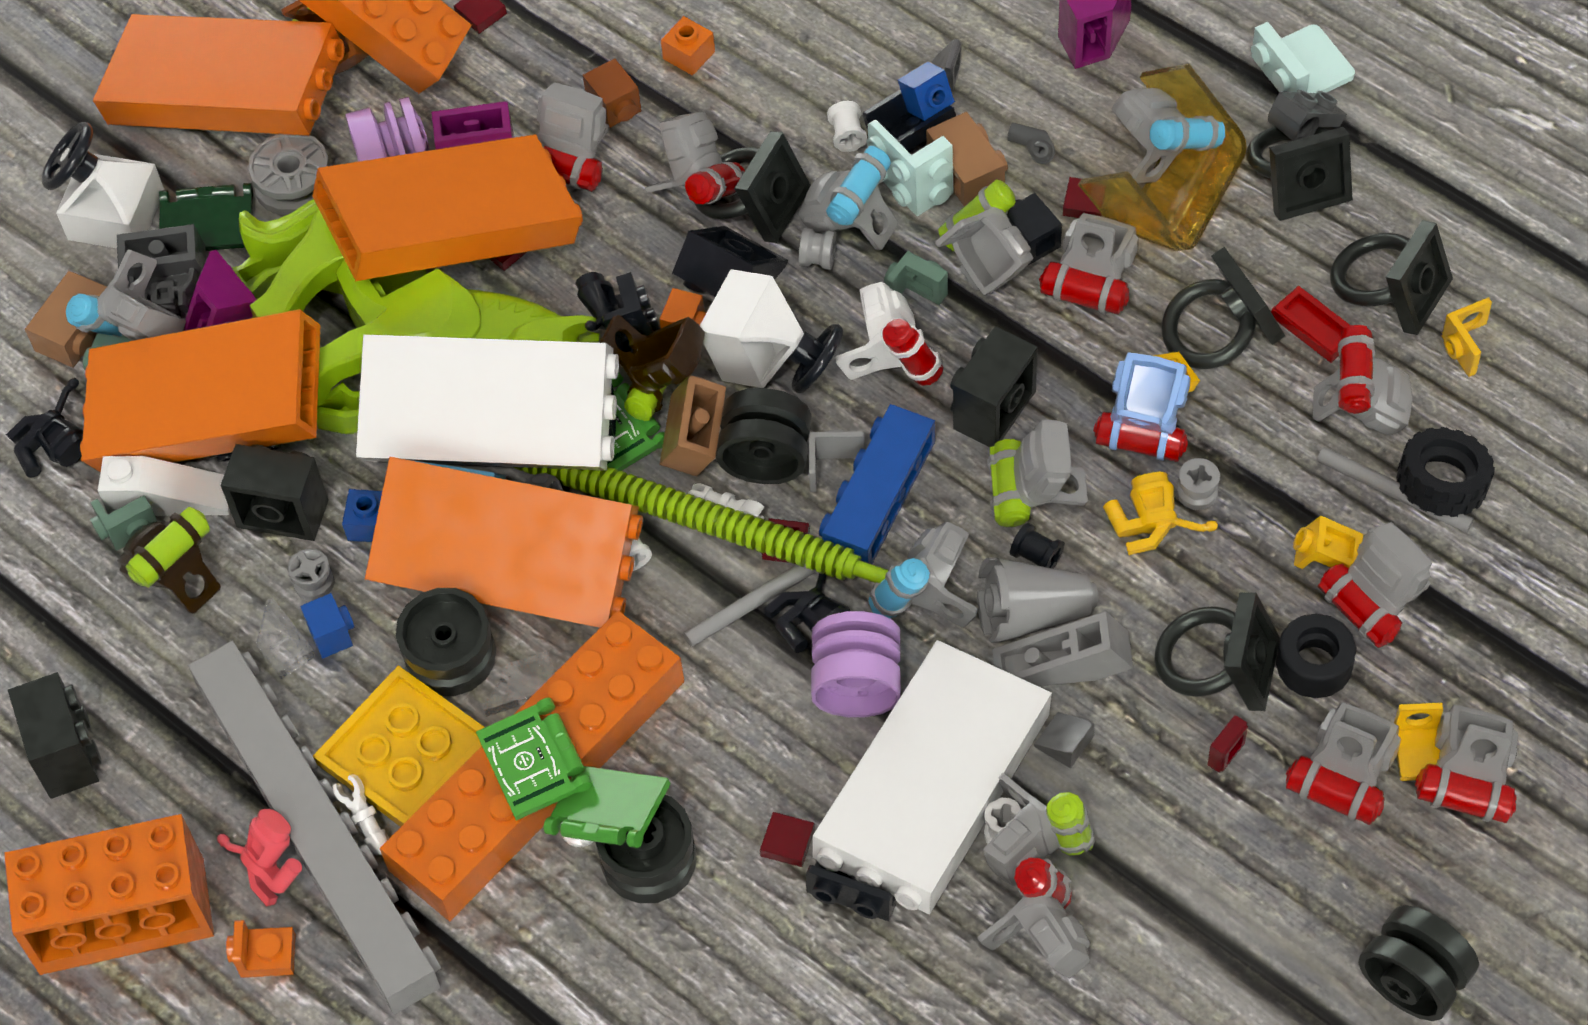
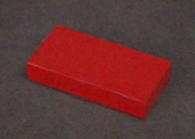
M1299 285L1272 308L1271 313L1279 324L1327 361L1332 363L1339 356L1338 344L1341 332L1350 324Z

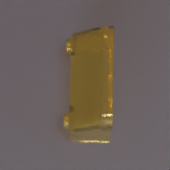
M1186 63L1142 72L1140 79L1147 88L1161 89L1174 98L1177 102V109L1187 118L1213 116L1218 122H1223L1225 126L1223 143L1217 148L1205 151L1184 149L1174 158L1158 181L1145 183L1143 188L1138 185L1128 171L1084 178L1078 184L1105 218L1136 227V236L1138 238L1173 251L1190 250L1198 244L1241 165L1247 148L1243 132L1192 66ZM1161 157L1157 161L1154 169L1159 165Z

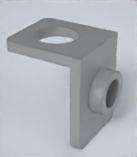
M832 429L827 432L809 433L810 492H817V459L856 458L861 448L865 449L864 432Z

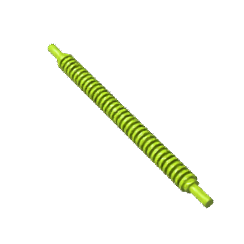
M514 467L516 470H523L528 474L547 473L553 475L563 486H571L572 489L580 490L587 494L590 493L596 497L599 496L601 499L639 506L638 511L648 512L651 516H658V518L667 519L672 523L677 522L678 525L687 526L692 530L697 529L698 532L707 533L722 540L726 539L730 543L736 542L737 545L742 547L746 545L748 549H756L760 553L766 552L771 557L776 555L777 559H786L787 562L792 564L796 562L798 566H806L810 570L816 569V572L821 574L826 572V575L830 577L836 575V578L842 581L846 578L853 580L855 577H859L874 583H880L885 579V574L888 572L887 569L861 561V556L854 554V550L846 547L844 549V546L839 544L834 546L833 542H824L822 538L816 537L814 539L813 535H804L803 532L798 530L794 532V529L789 527L784 529L783 525H774L771 521H764V519L759 517L755 518L751 514H745L739 510L735 511L730 507L725 508L721 504L715 505L712 501H705V499L700 497L696 498L694 495L686 494L679 490L676 491L671 487L666 488L665 485L657 484L650 480L647 481L641 477L637 478L635 475H628L626 472L618 471L611 467H607V471Z

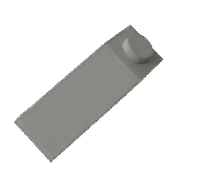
M1106 611L992 649L995 667L1036 686L1096 681L1133 669L1129 632Z

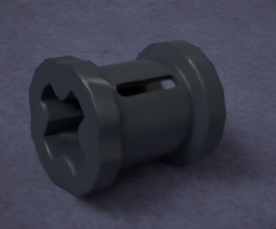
M1025 523L1011 544L1010 555L1015 558L1021 556L1038 566L1054 568L1061 558L1065 543L1059 539L1052 541L1034 531L1035 527L1032 524Z

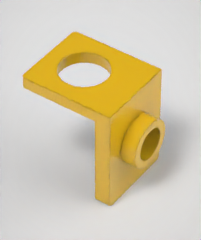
M1489 297L1446 315L1441 336L1444 340L1445 349L1452 359H1457L1468 377L1476 374L1481 357L1480 349L1468 332L1487 324L1492 305ZM1479 312L1474 319L1462 324L1463 320L1466 317L1473 313Z
M1443 703L1400 704L1398 706L1394 724L1399 726L1398 736L1401 738L1396 755L1401 781L1416 780L1421 769L1427 764H1437L1440 750L1435 746V739L1443 713ZM1419 713L1429 714L1428 717L1414 720L1408 718Z

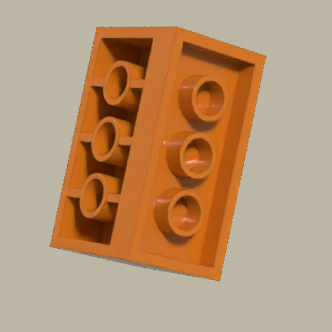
M182 814L4 852L12 933L39 975L214 937L204 858Z

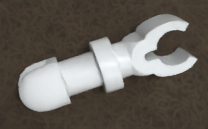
M701 483L694 484L692 490L688 492V494L694 495L696 498L700 497L705 499V501H712L715 505L721 504L725 508L730 507L735 511L739 510L745 514H751L755 518L765 519L763 515H759L764 506L757 501L750 499L735 500L734 494L725 492L722 495L714 492L712 487Z
M351 774L348 776V780L354 785L352 795L345 794L340 783L333 784L334 794L341 803H344L353 814L351 820L354 825L360 826L366 837L364 842L370 851L375 855H382L379 848L389 839V836L385 829L381 830L374 817L377 814L374 806L369 807L366 803L365 788L361 779L355 774Z

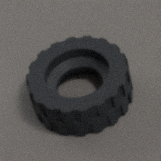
M1432 427L1427 428L1424 432H1417L1412 439L1407 441L1397 469L1396 478L1397 482L1400 483L1399 489L1402 494L1408 497L1407 500L1419 506V509L1435 513L1434 515L1437 516L1449 515L1450 517H1458L1459 514L1467 515L1473 509H1478L1482 505L1495 472V467H1493L1494 460L1492 455H1489L1484 444L1481 445L1478 439L1472 435H1466L1463 431L1457 429L1455 431L1447 427H1441L1440 429ZM1427 462H1445L1459 468L1466 477L1463 482L1443 481L1431 475L1425 469V465Z

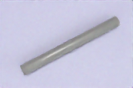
M1323 447L1317 457L1318 462L1465 533L1469 531L1474 521V518L1464 514H1459L1458 517H1450L1449 515L1437 516L1434 515L1435 513L1419 509V506L1407 500L1408 497L1402 494L1399 489V482L1329 448Z
M798 565L791 567L683 633L685 640L690 647L695 646L814 574L816 569L810 570L806 566L801 567Z

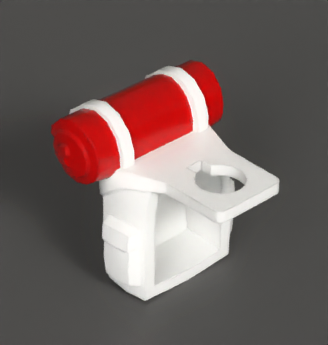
M883 282L861 288L862 307L870 341L862 347L835 357L836 364L848 379H856L883 369L902 367L907 376L921 386L931 385L938 381L943 373L940 354L934 352L924 342L923 331L921 329L917 330L915 327L914 314L906 298L901 293L893 291ZM858 358H872L864 366L850 365L853 360Z

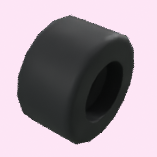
M1315 613L1303 615L1287 625L1280 637L1276 659L1280 679L1290 690L1305 697H1328L1342 690L1351 678L1357 648L1353 634L1344 623L1328 615ZM1305 648H1320L1328 652L1333 660L1326 664H1312L1304 660L1299 652Z

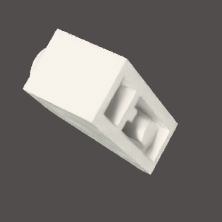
M103 456L98 493L108 514L145 496L155 516H171L174 513L181 514L188 507H192L204 515H230L229 506L220 486L224 474L146 456Z

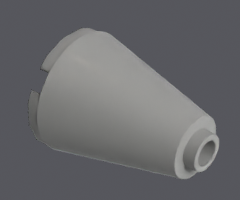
M986 558L982 561L979 569L978 578H986L985 590L977 591L978 614L984 635H992L988 640L991 643L1003 642L1090 615L1092 608H1095L1098 603L1097 586L1094 582H1090L1086 574L1000 558Z

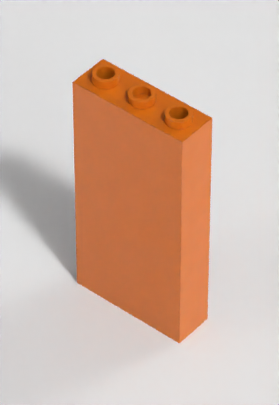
M131 14L93 98V102L108 125L310 136L315 121L320 117L321 106L326 93L332 87L333 76L338 63L344 57V42L340 39L333 23Z
M536 134L320 167L317 169L312 195L355 281L574 244L579 226L583 222L580 206L574 203L567 190L564 178L557 173L552 164L549 151L543 148Z
M299 309L89 349L88 365L85 369L87 383L86 398L83 405L84 427L83 439L80 444L81 461L101 472L103 456H146L173 463L231 453L234 450L235 444L245 446L258 444L266 447L316 438L321 325Z
M389 456L365 580L423 592L435 588H457L471 594L481 604L600 628L617 610L622 614L625 613L626 598L621 597L624 581H630L632 577L635 559L629 555L632 540L639 539L643 516L638 515L639 506Z

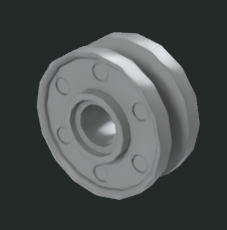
M278 134L269 137L256 147L250 156L248 171L258 202L267 211L279 215H288L313 199L312 195L317 169L330 166V162L324 145L315 137Z

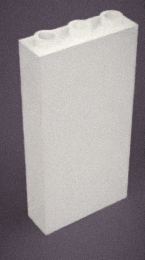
M363 334L356 457L365 461L388 462L390 456L434 464L607 471V461L613 460L615 449L614 437L609 436V420H615L617 412V399L615 395H611L612 379H617L619 373L618 354H613V348L607 343Z
M936 640L813 834V858L827 870L833 872L841 871L849 876L853 875L859 882L890 892L896 901L907 909H919L930 915L983 827L986 807L990 802L999 799L1003 793L998 777L1002 773L1006 774L1009 778L1013 777L1047 720L1050 712L1052 692Z

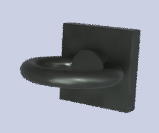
M1271 127L1256 135L1249 143L1246 152L1247 161L1254 171L1262 176L1271 178L1273 211L1279 221L1353 200L1350 136L1344 127L1333 130L1318 127L1314 135L1269 147L1270 161L1263 158V150L1272 143L1290 139L1276 127Z
M770 131L760 148L742 147L720 155L722 162H737L738 164L751 162L734 188L740 200L726 204H695V206L702 214L714 219H731L748 213L764 242L777 243L806 196L811 184L783 132Z
M1424 220L1421 221L1411 238L1395 233H1378L1354 241L1339 253L1330 271L1331 286L1342 300L1364 307L1380 306L1394 302L1403 332L1414 335L1419 334L1453 280L1437 223ZM1378 249H1395L1401 252L1386 276L1388 287L1365 291L1356 289L1347 282V270L1360 256Z
M1225 247L1211 255L1226 281L1221 279H1205L1186 286L1173 297L1163 315L1161 330L1168 352H1180L1192 368H1217L1236 359L1250 343L1256 323L1272 345L1285 337L1284 332L1268 306ZM1219 295L1239 321L1236 335L1225 347L1214 352L1198 353L1188 349L1178 336L1177 327L1181 313L1192 301L1200 297Z
M1240 592L1236 612L1222 607H1201L1190 610L1173 620L1163 631L1157 642L1154 654L1156 671L1167 687L1186 696H1207L1218 693L1234 684L1249 711H1265L1280 636L1257 593ZM1206 623H1216L1230 629L1231 632L1226 635L1223 648L1225 669L1212 677L1198 680L1185 678L1176 672L1171 661L1172 651L1177 640L1185 632Z

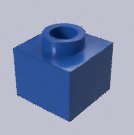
M930 62L924 63L897 80L907 111L924 121L955 102L945 70Z
M349 489L342 522L347 541L372 542L382 491Z
M332 593L300 606L322 659L353 646L348 630L355 628L346 605L337 606Z

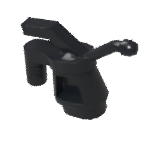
M589 272L580 276L575 282L578 288L577 297L591 315L596 318L595 322L587 321L585 328L588 331L606 330L602 316L624 308L621 294L615 295L612 284L606 281L601 273Z
M76 378L70 379L63 388L55 410H49L44 414L25 416L6 434L16 444L14 453L28 478L36 477L41 473V468L33 454L40 446L51 461L59 463L63 467L71 466L82 456L80 444L83 439V430L65 420L61 414L69 393L79 385V380Z
M826 572L823 574L819 573L816 586L811 590L783 592L764 608V614L772 619L786 606H793L778 619L775 628L795 653L804 651L808 646V641L796 628L798 624L804 622L812 632V628L819 620L832 614L850 611L848 606L826 597L822 592L827 576Z

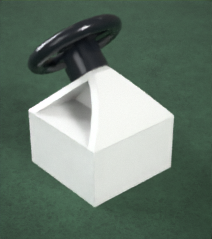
M81 122L73 126L54 148L44 167L42 184L48 190H55L71 177L56 212L67 240L117 248L118 234L147 231L150 229L160 204L159 191L164 190L156 166L153 163L90 153L88 149L93 138V128L89 123ZM60 168V171L55 175L56 170Z
M733 269L728 273L700 324V327L705 331L703 344L722 381L764 388L783 363L790 359L796 364L800 363L792 380V389L796 393L805 392L819 378L834 356L843 336V329L839 324L830 325L817 339L806 331H802L773 276Z

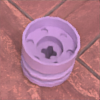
M409 97L399 99L403 116L395 118L391 103H384L385 121L377 122L369 107L345 114L358 162L430 151L421 117L411 105Z
M846 611L832 614L819 620L812 628V662L815 664L811 670L812 702L820 710L832 715L848 718L870 717L892 710L901 697L900 667L897 665L900 662V627L893 620L881 614L865 611Z

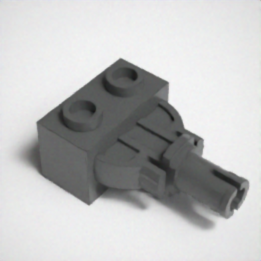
M195 225L118 234V268L127 250H133L156 259V267L145 289V298L181 317L180 309L183 313H188L189 299L194 293L196 283L206 262L205 244ZM136 263L129 269L127 275L128 287L140 277L142 272L141 263Z

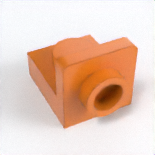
M235 920L234 935H229L226 941L227 960L234 963L241 978L294 975L296 933L293 927L248 929L244 920Z

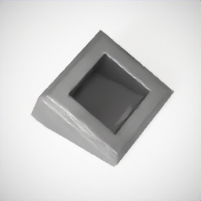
M959 39L952 40L932 61V64L945 70L951 90L954 89L961 67V43Z
M1057 712L1035 742L1034 747L1071 768L1094 737L1095 724L1086 719Z

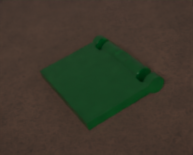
M243 183L244 196L236 197V187L234 184L177 189V202H170L168 190L159 191V229L194 224L205 244L206 251L245 248L240 234L239 214L245 210L253 215L252 183Z

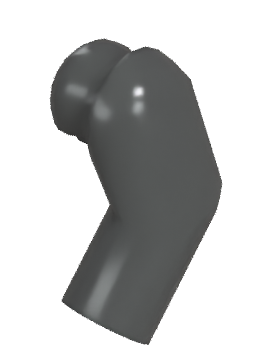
M1012 122L1007 140L1026 145L1035 162L1039 164L1049 163L1055 155V147L1048 133L1041 129Z

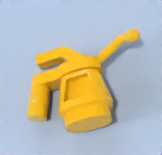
M1161 471L1139 475L1131 480L1132 490L1130 498L1139 518L1128 520L1117 499L1110 500L1103 506L1118 537L1152 533L1149 538L1127 542L1128 555L1155 550L1169 530L1176 525L1198 532H1212L1218 528L1217 522L1212 520L1207 521L1205 524H1199L1177 518V514L1174 511V485L1169 481L1168 474Z

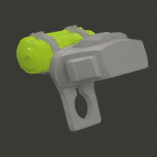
M997 179L989 186L983 187L978 192V195L961 210L951 214L946 219V222L939 227L940 238L934 242L937 247L946 246L956 253L962 263L960 269L963 275L966 276L976 291H981L984 296L1016 277L1033 260L1030 246L1016 226H1012L1006 215L1008 210L1016 203L1015 195L1006 183Z
M1041 420L1022 441L1004 439L997 441L994 446L990 447V456L987 459L988 468L991 469L993 492L990 507L994 511V518L998 525L1003 527L1023 525L1030 518L1031 507L1043 504L1061 503L1084 506L1087 503L1085 470L1080 467L1071 466L1067 423L1057 420ZM1068 478L1072 479L1077 487L1076 492L1072 494L1061 491Z
M1002 773L998 777L1003 792L1011 799L1017 801L1019 806L1023 808L983 849L988 866L1003 881L1012 887L1016 885L1014 879L1015 870L1021 861L1030 857L1045 859L1057 849H1060L1062 853L1069 856L1081 855L1083 852L1093 848L1095 843L1093 827L1088 819V810L1078 795L1071 792L1059 793L1051 798L1046 806L1027 793L1006 774Z

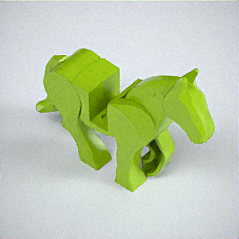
M314 199L308 201L294 212L272 221L264 222L258 220L245 210L239 214L240 234L250 257L242 265L232 268L257 299L249 305L253 314L252 318L299 309L304 311L306 305L319 291L326 290L343 295L351 319L356 326V329L348 331L320 348L317 406L318 429L346 435L354 434L358 431L360 391L350 390L343 382L335 388L333 387L341 380L361 373L363 334L599 343V333L590 332L585 328L587 321H596V318L592 316H560L539 304L501 293L466 289L438 268L428 274L426 269L355 281Z

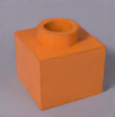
M683 16L661 39L663 59L693 76L715 52L713 32Z
M672 288L659 319L660 327L663 328L687 317H690L700 326L707 313L704 311L703 295Z

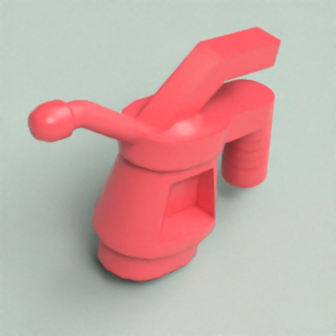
M272 809L260 810L257 817L251 820L245 847L231 843L229 837L225 834H220L217 837L218 843L226 850L241 854L240 859L247 868L250 888L266 907L275 905L278 899L275 893H284L302 871V864L295 858H289L281 869L277 867V861L289 846L291 826L280 813Z

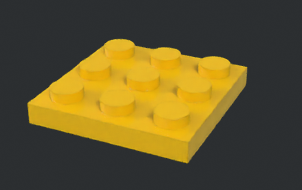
M398 665L318 749L313 758L319 767L353 792L354 785L348 780V776L351 774L358 776L365 788L366 802L373 805L374 808L401 827L482 746L476 731L485 727Z

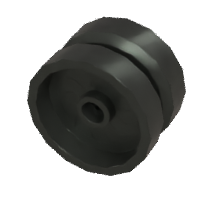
M747 388L730 395L725 400L720 425L722 430L719 434L716 460L720 467L731 476L758 484H781L796 479L803 473L808 448L806 442L810 433L812 418L808 406L796 396L769 388Z
M435 588L420 593L406 604L397 620L396 639L407 671L441 696H457L472 691L486 680L495 664L496 645L484 607L469 593L457 588Z
M664 795L643 836V843L639 848L629 847L626 840L621 846L596 842L601 868L608 885L622 898L636 903H659L674 897L689 883L696 868V847L693 839L692 824L685 808L668 795Z
M1402 905L1395 908L1383 924L1382 935L1370 941L1361 953L1358 963L1362 974L1371 986L1386 1000L1402 1011L1419 1019L1437 1021L1445 1016L1455 1002L1456 991L1467 986L1477 972L1480 963L1476 952L1468 941L1450 924L1435 914L1419 907Z

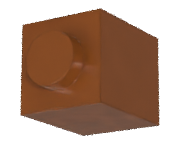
M615 58L583 74L585 91L603 98V107L606 109L605 123L609 125V128L620 122L630 120L634 115L642 111L637 85Z

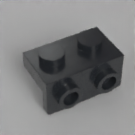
M899 89L865 110L862 116L867 131L868 123L877 120L911 153L916 146L927 140V129L955 117L956 113L954 107L949 105L924 121L907 111L901 90Z
M631 272L617 276L616 280L624 308L602 316L606 329L615 315L623 317L641 335L648 336L661 329L656 312L651 307L645 286L637 287ZM617 331L615 333L617 347L623 352L630 351L633 353L634 350L630 347L626 334L622 331Z
M816 861L815 866L810 865L806 872V892L812 894L820 902L826 904L838 903L852 908L862 917L868 919L880 918L889 922L897 904L894 895L890 892L859 882L853 875L849 876L841 871L833 872L827 870L818 861Z

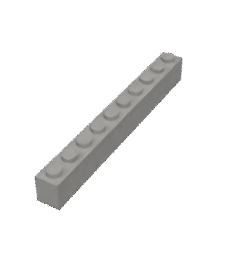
M231 641L190 663L188 667L197 687L270 809L280 813L290 824L291 831L289 836L292 846L393 1015L440 989L435 972L439 971L441 967L429 946L421 949L414 939L420 933L408 912L400 915L393 903L399 901V898L387 877L379 881L373 869L377 868L378 864L366 844L358 847L352 837L358 834L353 821L346 811L340 814L336 811L332 803L338 801L331 785L326 778L318 781L314 775L313 770L317 769L318 766L306 745L300 749L297 747L293 739L299 735L288 715L284 714L279 717L274 707L279 702L267 682L260 685L255 678V675L259 674L260 671L249 651L241 654L235 643Z

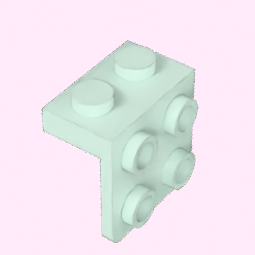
M1269 22L1255 27L1251 57L1279 92H1297V90H1302L1307 93H1317V91L1327 93L1354 79V68L1318 25L1311 24L1283 38L1278 35Z
M877 120L868 123L867 146H875L889 156L891 164L882 182L892 191L899 205L902 207L907 206L916 216H919L931 207L941 205L954 193L953 145L944 136L911 155Z

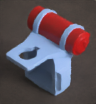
M1128 352L1125 360L1119 361L1112 383V392L1117 394L1112 413L1103 412L1094 425L1093 431L1095 432L1096 444L1108 446L1112 450H1117L1118 448L1157 457V460L1161 461L1166 459L1178 462L1184 452H1186L1188 445L1185 429L1176 427L1178 408L1185 406L1190 387V377L1186 375L1187 366L1157 356Z

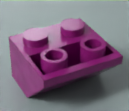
M1059 0L1058 38L1075 69L1111 57L1130 21L1131 0Z
M508 101L431 112L436 149L514 138Z
M217 250L210 251L196 283L183 331L246 320L253 317L249 305L257 299Z

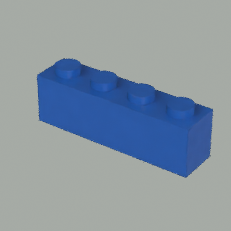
M892 404L889 405L883 418L878 416L874 421L870 432L871 441L867 449L861 448L857 453L853 464L854 473L850 481L844 480L836 496L837 505L832 514L826 513L819 528V536L822 537L824 542H833L834 546L836 544L842 545L844 549L846 547L854 550V554L861 556V561L873 564L935 444V420Z

